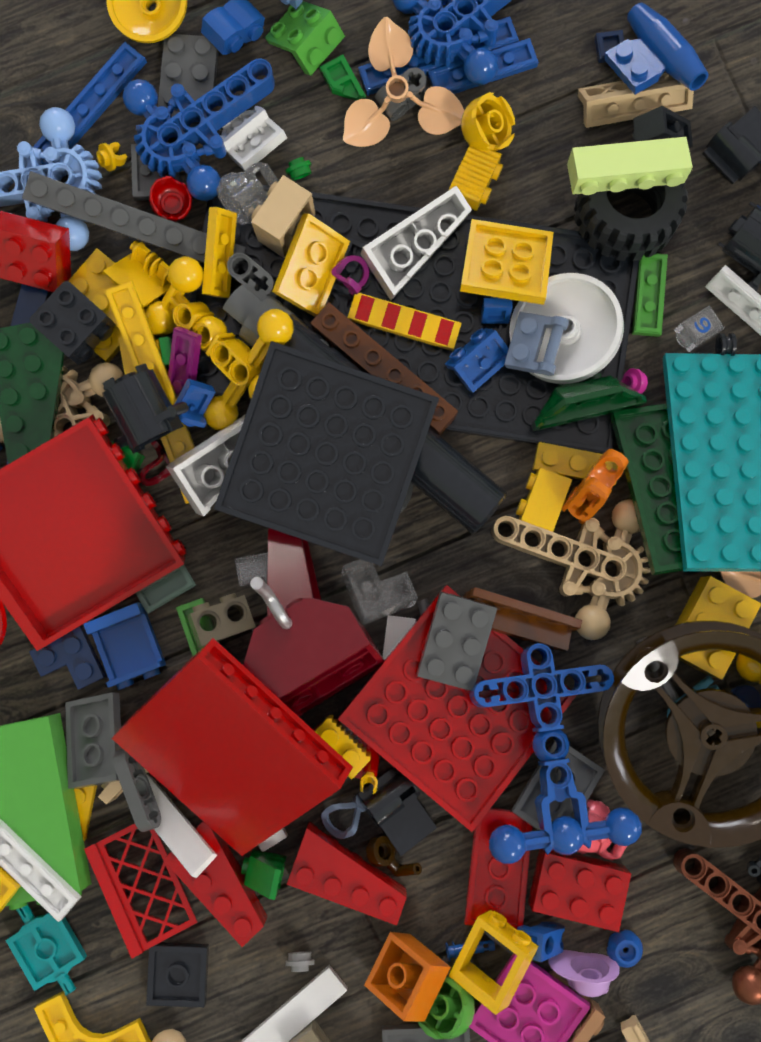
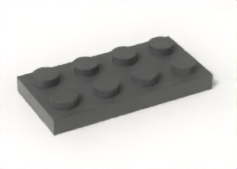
M172 34L164 39L158 107L164 106L167 108L169 106L167 103L172 97L171 87L174 84H181L194 101L216 87L219 51L205 36ZM179 109L177 111L174 110L171 117L179 113ZM193 122L189 127H196L200 122ZM170 138L167 142H175L177 138Z

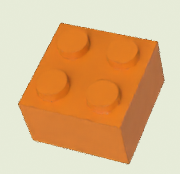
M390 932L364 986L403 1021L425 1022L451 967L411 934Z

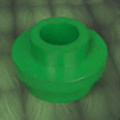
M300 157L288 163L289 168L285 170L286 174L290 175L291 180L295 181L312 173L310 169L312 164L310 160L304 161V158Z

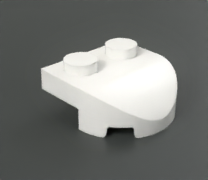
M255 106V110L243 112L223 126V131L220 135L230 158L245 172L287 139L284 130L268 117L265 109L259 106Z

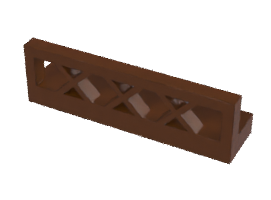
M477 587L464 594V598L497 607L492 631L535 644L541 643L561 652L568 651L572 632L580 629L582 625L581 619Z

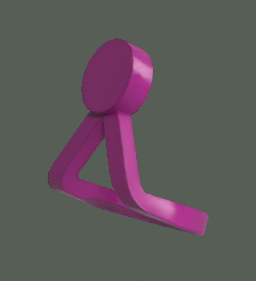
M350 255L344 257L332 269L331 273L337 280L344 283L349 293L354 296L361 291V287L367 282L369 268L363 258ZM351 261H357L363 268V276L358 283L350 277L344 278L340 275L346 264Z

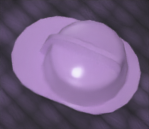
M563 950L562 953L548 960L550 967L558 975L566 978L568 985L573 990L586 997H598L607 993L610 982L619 975L620 968L617 962L603 954Z

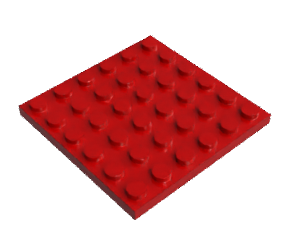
M448 585L444 586L441 590L442 592L459 596ZM438 594L343 710L337 720L468 830L473 832L534 752L532 746L536 732H533L532 728H535V725L530 719L528 702L480 708L471 702L469 697L470 690L417 677L416 673L438 601ZM491 630L476 683L484 680L523 675L521 665L523 649L507 635ZM531 656L532 662L536 665H540V663ZM539 678L536 681L535 687L540 694H544L547 690V685L543 679ZM510 682L507 686V693L510 697L516 698L519 694V688L513 682ZM483 686V691L479 692V697L485 698L486 702L487 697L498 695V689L485 691ZM577 695L560 697L562 714ZM544 707L541 710L540 717L546 724L550 722L552 714L548 708Z

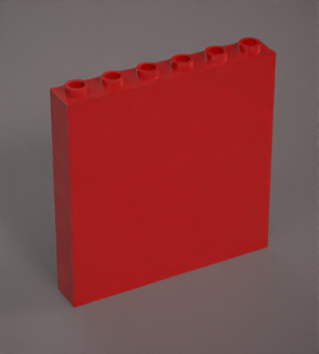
M93 414L0 469V600L36 651L185 564V554H187L184 545L179 539L174 540L169 532L172 528L168 520L163 515L159 517L154 509L156 503L148 491L143 492L138 484L141 482L138 474L132 467L128 469L122 460L125 458L122 449L117 443H111L106 435L109 433L107 426L101 418L96 419Z
M214 638L139 708L111 738L241 856L340 790L353 768L351 764Z

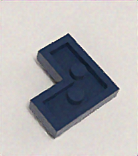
M83 626L70 631L38 651L36 649L29 651L41 677L67 665L78 690L106 677Z

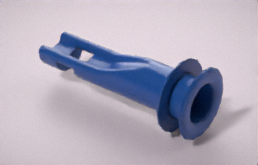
M452 941V946H448L446 942V954L449 962L450 958H454L456 961L464 943L455 945ZM494 941L479 942L474 954L484 953L487 950L495 951ZM483 944H488V947L484 948Z

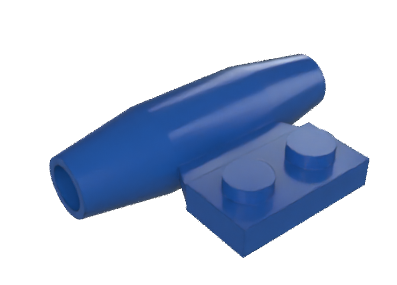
M638 3L633 6L627 15V20L638 39H627L606 51L605 61L634 95L657 83L664 71L689 90L695 91L706 82L709 74L692 45L665 17L646 4Z

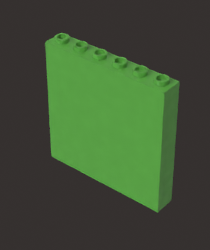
M57 713L0 725V819L77 893L82 895V890L92 883L87 856L84 851L85 845L74 789H68L67 747L61 715ZM21 886L6 906H9V910H15L25 907L27 902L36 900Z

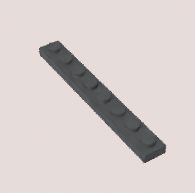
M30 171L22 199L181 256L191 257L201 263L205 262L207 233ZM234 244V254H245L246 247ZM241 264L237 268V273H239Z

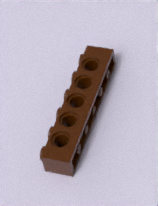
M328 302L310 323L311 328L323 337L331 348L335 347L363 372L438 397L439 400L430 428L439 436L456 418L457 409L331 303Z

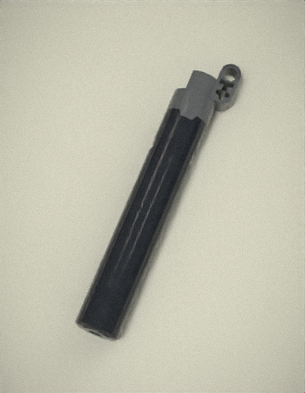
M236 253L229 258L227 262L228 272L242 285L230 295L223 309L242 324L239 332L240 339L252 348L259 338L257 331L259 317L268 310L279 309L288 313L294 327L292 337L284 344L285 346L362 371L335 347L330 348L329 343L276 299L277 295L272 292L276 280L267 271L244 253ZM248 263L247 272L239 275L237 273L239 265ZM256 277L269 286L266 291L254 282ZM429 427L411 483L471 534L476 533L507 497V492Z

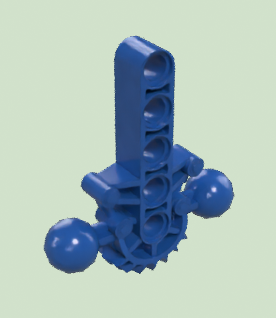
M392 0L396 9L403 14H416V16L410 17L408 35L411 38L410 45L413 51H416L418 58L425 57L426 65L434 61L436 68L440 63H445L448 68L451 62L461 58L465 62L464 71L466 77L475 85H485L494 79L499 68L497 57L487 48L475 49L472 43L478 41L479 43L484 42L486 46L495 45L499 25L491 16L512 0H429L428 2L426 0Z
M262 58L251 61L196 101L192 99L181 84H174L171 87L172 97L167 103L169 105L167 108L164 106L157 107L158 94L149 82L141 79L129 82L123 92L124 105L134 115L146 118L144 124L136 125L138 134L134 135V141L137 144L135 150L140 155L142 163L145 166L148 165L151 172L157 171L159 176L162 177L168 172L169 176L175 178L177 172L185 171L188 175L187 189L194 198L200 201L215 199L221 189L220 175L212 167L200 165L199 156L214 154L219 159L226 156V147L217 131L274 90L275 80L270 63ZM260 75L266 76L264 79L261 80L256 79ZM237 91H245L241 95H234ZM216 106L222 107L218 111H211ZM179 109L180 112L171 117L173 111ZM193 122H200L196 127H189ZM170 138H177L175 142L167 143ZM199 143L203 146V148L196 149L195 147Z

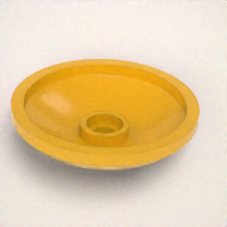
M188 0L106 1L109 16L123 35L136 42L155 43L168 38L179 28L186 14ZM152 4H156L155 10L149 11V7Z

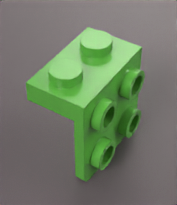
M302 1L297 9L291 5L289 6L284 16L271 27L265 39L269 44L291 52L303 72L311 76L342 41L345 35L330 10Z

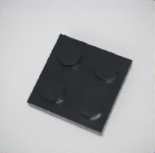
M160 942L149 948L146 1005L204 1008L207 1000L209 944Z

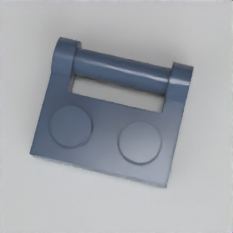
M519 312L504 364L506 368L553 376L556 369L554 362L563 331L567 330L569 320L561 316L550 317ZM546 328L552 329L543 362H537Z

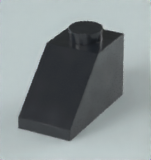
M664 106L633 118V139L635 142L687 137L688 147H693L690 120Z

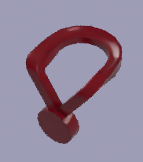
M159 439L151 443L157 452L158 458L146 465L139 473V478L144 486L158 484L170 475L168 469L165 468L159 475L153 478H145L147 472L159 465L163 459L167 464H170Z

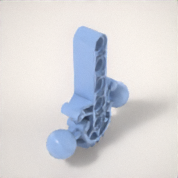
M58 107L45 110L40 117L39 123L43 136L51 141L52 147H47L43 151V149L34 148L28 142L22 141L17 146L19 169L0 172V207L25 203L27 218L46 223L48 222V217L54 211L22 199L30 171L60 182L64 176L69 175L68 180L65 182L66 184L96 194L95 190L102 189V185L98 180L103 177L97 170L99 164L93 160V155L89 151H84L85 149L78 144L69 149L68 141H70L75 133V123L68 111ZM45 159L49 164L42 165L41 160ZM15 183L14 189L8 192L9 187ZM60 213L61 218L55 225L69 228L70 251H78L84 248L89 241V230L86 223Z

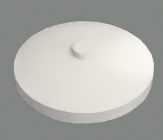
M563 273L548 277L544 305L519 301L510 321L509 335L511 342L519 312L550 317L561 316L569 320L567 330L563 331L554 362L556 366L554 375L547 376L529 372L543 381L556 384L580 382L600 372L616 355L624 333L623 314L614 293L598 279L579 273ZM546 328L537 362H543L552 329Z

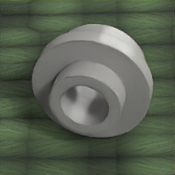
M311 952L288 953V960L285 961L286 966H291V972L309 971V965H314Z

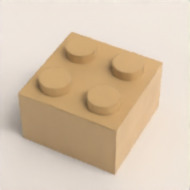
M283 175L279 182L275 181L270 186L267 193L268 198L263 205H258L251 216V223L258 242L285 258L302 214L309 213L312 216L316 214L312 193Z

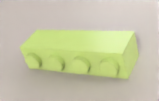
M687 137L572 148L567 163L572 194L592 195L602 191L621 192L632 188L644 190L662 185L674 187L685 183L693 168Z

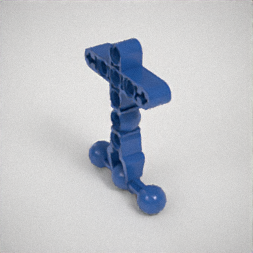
M537 643L526 647L521 654L523 675L475 683V686L469 693L471 702L477 707L486 708L528 702L530 719L535 725V728L532 729L533 732H536L532 748L540 760L538 765L542 766L540 769L541 794L535 799L539 828L541 830L522 833L519 828L513 825H503L495 829L489 839V849L491 855L497 861L503 864H513L518 862L526 851L543 849L547 855L552 849L561 855H571L579 851L582 845L590 848L592 841L607 838L619 846H628L638 840L642 833V823L639 817L628 808H616L607 815L605 820L589 822L586 798L582 792H577L571 768L567 765L570 760L565 758L569 752V740L561 730L564 729V725H560L562 720L560 697L608 690L614 682V675L609 667L593 665L555 671L551 649L544 644ZM533 650L539 651L542 655L540 665L534 664L531 660ZM566 675L572 676L575 681L572 690H568L564 685ZM601 676V681L586 683L585 677ZM539 678L543 679L547 685V690L544 694H540L535 687L536 681ZM510 682L515 683L519 688V694L516 698L510 697L507 693V686ZM483 686L485 691L498 689V695L487 697L486 702L485 698L479 697V692L483 691ZM544 707L548 708L552 714V718L547 724L540 717L541 710ZM549 737L554 738L556 741V749L553 753H549L545 748V742ZM554 767H558L561 771V778L557 783H553L550 778V772ZM566 798H571L575 819L570 816H561L551 822L550 802L554 800L562 802Z

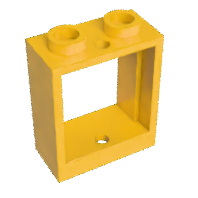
M490 910L477 917L448 976L492 1013L497 1015L509 1006L539 946L531 941V937L527 933L511 926L502 914ZM485 931L517 955L502 987L470 962Z

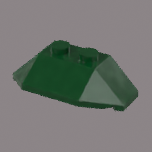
M601 373L595 374L583 382L558 384V387L551 393L533 422L531 429L534 432L612 414L613 411L638 408L647 402L646 396L611 375L602 377Z

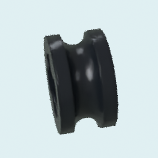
M719 333L715 341V353L735 356L737 348L736 335L729 333L728 336H725L724 333Z

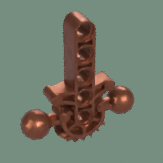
M689 848L678 850L673 857V864L676 870L738 917L731 932L726 935L725 943L738 955L754 953L758 959L753 966H742L734 972L732 987L740 1001L748 1005L761 1004V941H759L761 939V924H756V919L761 914V888L754 895H751ZM689 858H694V867L691 870H685L686 861ZM714 876H718V884L714 888H709V880ZM741 894V903L734 907L732 905L733 898Z

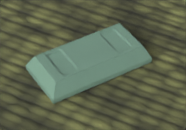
M182 565L136 592V595L147 614L193 588L196 584L185 565Z

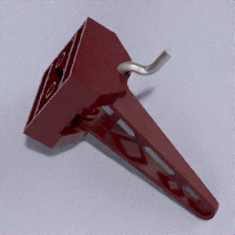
M268 528L267 584L260 577H254L250 583L251 587L267 604L268 616L262 619L260 626L253 630L243 666L300 717L376 671L384 662V659L365 627L361 625L348 606L321 600L308 541Z

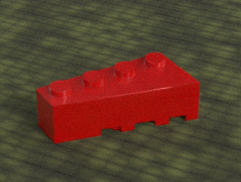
M202 821L195 829L217 854L216 858L197 878L192 877L172 851L169 852L163 861L239 945L243 947L264 927L268 916L254 890L244 885L245 876L241 874L242 868L238 860L234 858L228 843Z
M309 821L287 885L397 926L407 898L406 887L378 868L371 866L361 856L342 846L339 841L330 835H326Z

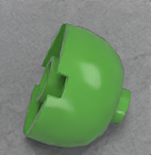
M447 975L425 1022H418L419 1026L426 1035L434 1039H454L466 1032L473 1022L475 1014L473 996Z

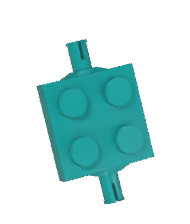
M28 903L25 907L16 909L24 925L5 941L33 990L35 991L47 983L58 981L65 996L73 992L76 986L68 972L73 966L83 961L87 954L66 918L64 917L58 922L49 912L35 917Z

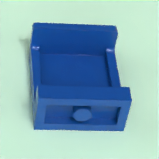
M141 603L132 604L83 624L87 635H93L109 681L106 682L108 688L116 686L118 690L134 684L133 678L143 675L144 680L160 674L159 668L166 666L148 614Z

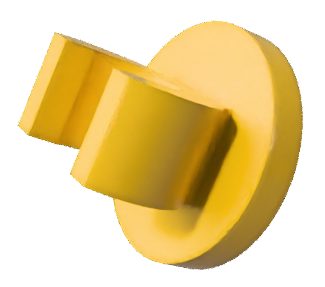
M113 142L110 145L102 143L96 152L98 163L109 172L115 170L116 166H123L126 163V154H115L119 151L120 144L118 142Z

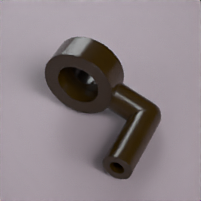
M387 836L373 837L368 842L366 853L372 865L376 867L387 866L396 877L419 875L422 872V867L419 863L399 864L395 859V848Z

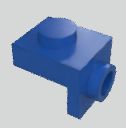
M187 379L175 404L185 402L188 405V411L178 415L184 425L205 428L207 422L204 413L216 393L213 386Z

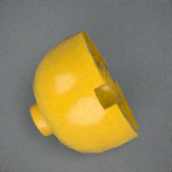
M491 92L469 103L462 115L461 129L469 145L471 144L473 147L482 150L498 151L509 146L512 142L514 134L511 135V126L515 125V117L506 99L502 96L496 97Z

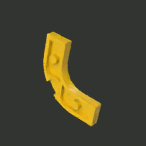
M63 991L37 1004L34 1008L50 1042H151L141 1018L105 1034L93 1033L87 1030L77 1020Z

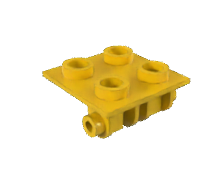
M134 241L130 245L132 253L109 266L102 273L116 285L133 281L144 308L165 294L171 285L168 278L169 266L161 257L157 258L158 255L155 252L150 254L151 250L146 247L145 243Z

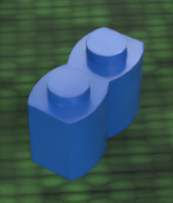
M230 0L223 7H217L203 17L201 33L222 55H227L231 52L239 51L243 43L259 39L263 33L265 17L248 0Z

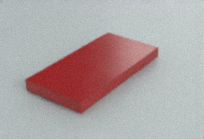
M491 807L473 831L464 918L465 925L473 926L478 916L490 910L502 914L515 929L523 925L530 851H526L518 862L503 864L491 855L489 849L490 836L500 826L513 825L519 828L522 833L532 831V826L512 813L511 809Z

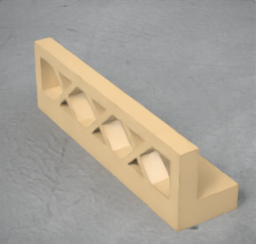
M663 73L657 83L636 95L623 81L578 89V97L584 105V125L586 128L633 120V118L660 106H664L673 112L692 109L694 91L689 90L667 73Z

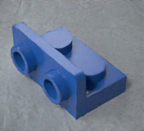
M488 328L477 330L471 335V341L464 347L455 349L450 354V359L445 363L447 368L453 370L465 387L472 393L505 364L509 348L496 330Z

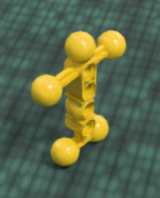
M182 256L175 259L169 266L168 278L171 285L162 301L150 304L145 310V315L151 331L155 335H169L175 327H183L202 335L200 349L206 351V355L211 357L212 362L231 381L222 396L218 395L212 398L204 413L206 422L211 428L222 430L238 419V407L236 404L247 387L250 399L252 398L271 341L284 345L291 339L294 331L293 321L288 313L279 309H271L264 312L259 317L257 323L259 338L252 349H250L242 340L234 338V333H228L223 321L214 317V313L210 312L205 303L190 302L184 296L185 293L193 292L202 285L204 272L197 260Z

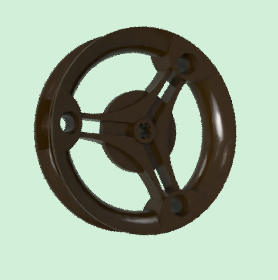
M693 621L673 625L652 634L631 649L614 669L613 685L608 690L603 691L598 713V734L602 754L611 780L622 800L640 820L652 829L676 841L701 847L723 848L745 845L761 840V797L747 805L727 811L702 812L700 809L703 796L715 777L723 776L739 769L751 757L755 746L761 744V728H757L756 722L761 721V707H747L737 696L721 689L707 688L695 690L675 672L680 656L706 650L734 652L761 664V634L744 626L721 621ZM653 661L660 662V667L657 671H646L649 663ZM671 677L687 694L677 703L661 686ZM654 688L663 697L671 710L666 721L665 736L673 757L679 763L672 789L653 793L642 782L634 770L628 756L625 741L626 716L634 695L638 690L644 691ZM710 729H712L715 732V734L712 736H709V734L707 733V731ZM692 772L698 774L691 795L688 796L683 792ZM677 809H686L685 812L681 814H674V812Z

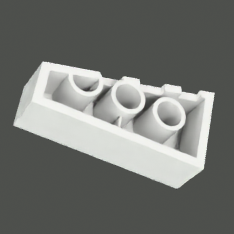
M457 185L362 248L361 256L390 300L396 296L471 212V207Z
M246 414L166 466L195 513L203 517L217 501Z

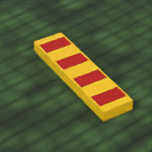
M362 293L354 295L347 317L355 323L450 351L454 350L462 324Z

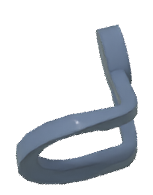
M358 794L353 797V802L333 804L322 812V823L334 837L345 839L356 833L360 813L365 811L360 803L362 800ZM355 808L352 824L345 831L338 830L332 825L329 813L339 809Z

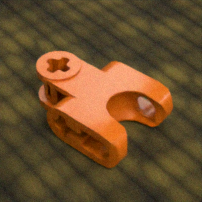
M614 449L605 451L592 466L587 476L567 496L561 510L565 512L568 509L571 515L579 519V523L584 525L605 504L612 491L611 488L627 467L628 459ZM605 462H615L618 468L616 470L613 468L609 470L606 468L607 464Z

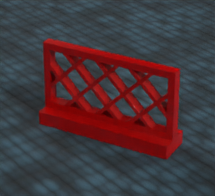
M135 823L84 849L131 959L198 923L182 884L172 869L165 862H163L160 873L144 868L150 851L160 854L162 859L168 853L160 836L154 829L150 830L152 836L148 846L132 841L137 829ZM131 832L129 839L122 838V836ZM114 840L127 843L121 860L109 855L106 844ZM153 841H155L158 849L151 847ZM130 845L146 850L141 866L125 861ZM113 862L119 863L117 871ZM123 865L139 870L133 886L124 884L120 880L119 875ZM165 867L170 876L163 874ZM142 871L158 876L152 893L136 888ZM161 878L173 881L175 891L172 899L156 894ZM125 889L131 890L129 898ZM135 892L151 897L145 913L134 910L131 905ZM177 893H178V895H179V897H180L182 903H181V902H178V901H175V898H176V896H177ZM154 898L170 903L164 920L148 915ZM173 905L185 908L189 920L179 925L169 922L168 918ZM137 916L143 918L141 925L138 921ZM146 919L163 924L159 936L147 941L143 932ZM165 926L172 927V929L163 933Z

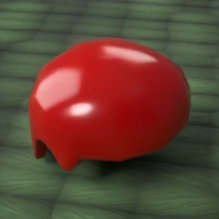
M165 176L156 179L151 186L149 202L151 209L157 216L176 222L184 219L190 212L192 196L185 183L174 179L172 176Z

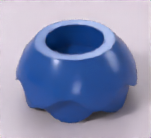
M623 930L611 934L606 952L608 957L616 961L619 967L629 968L636 965L642 958L643 945L635 933L630 930ZM625 947L628 948L626 952L623 951V948Z

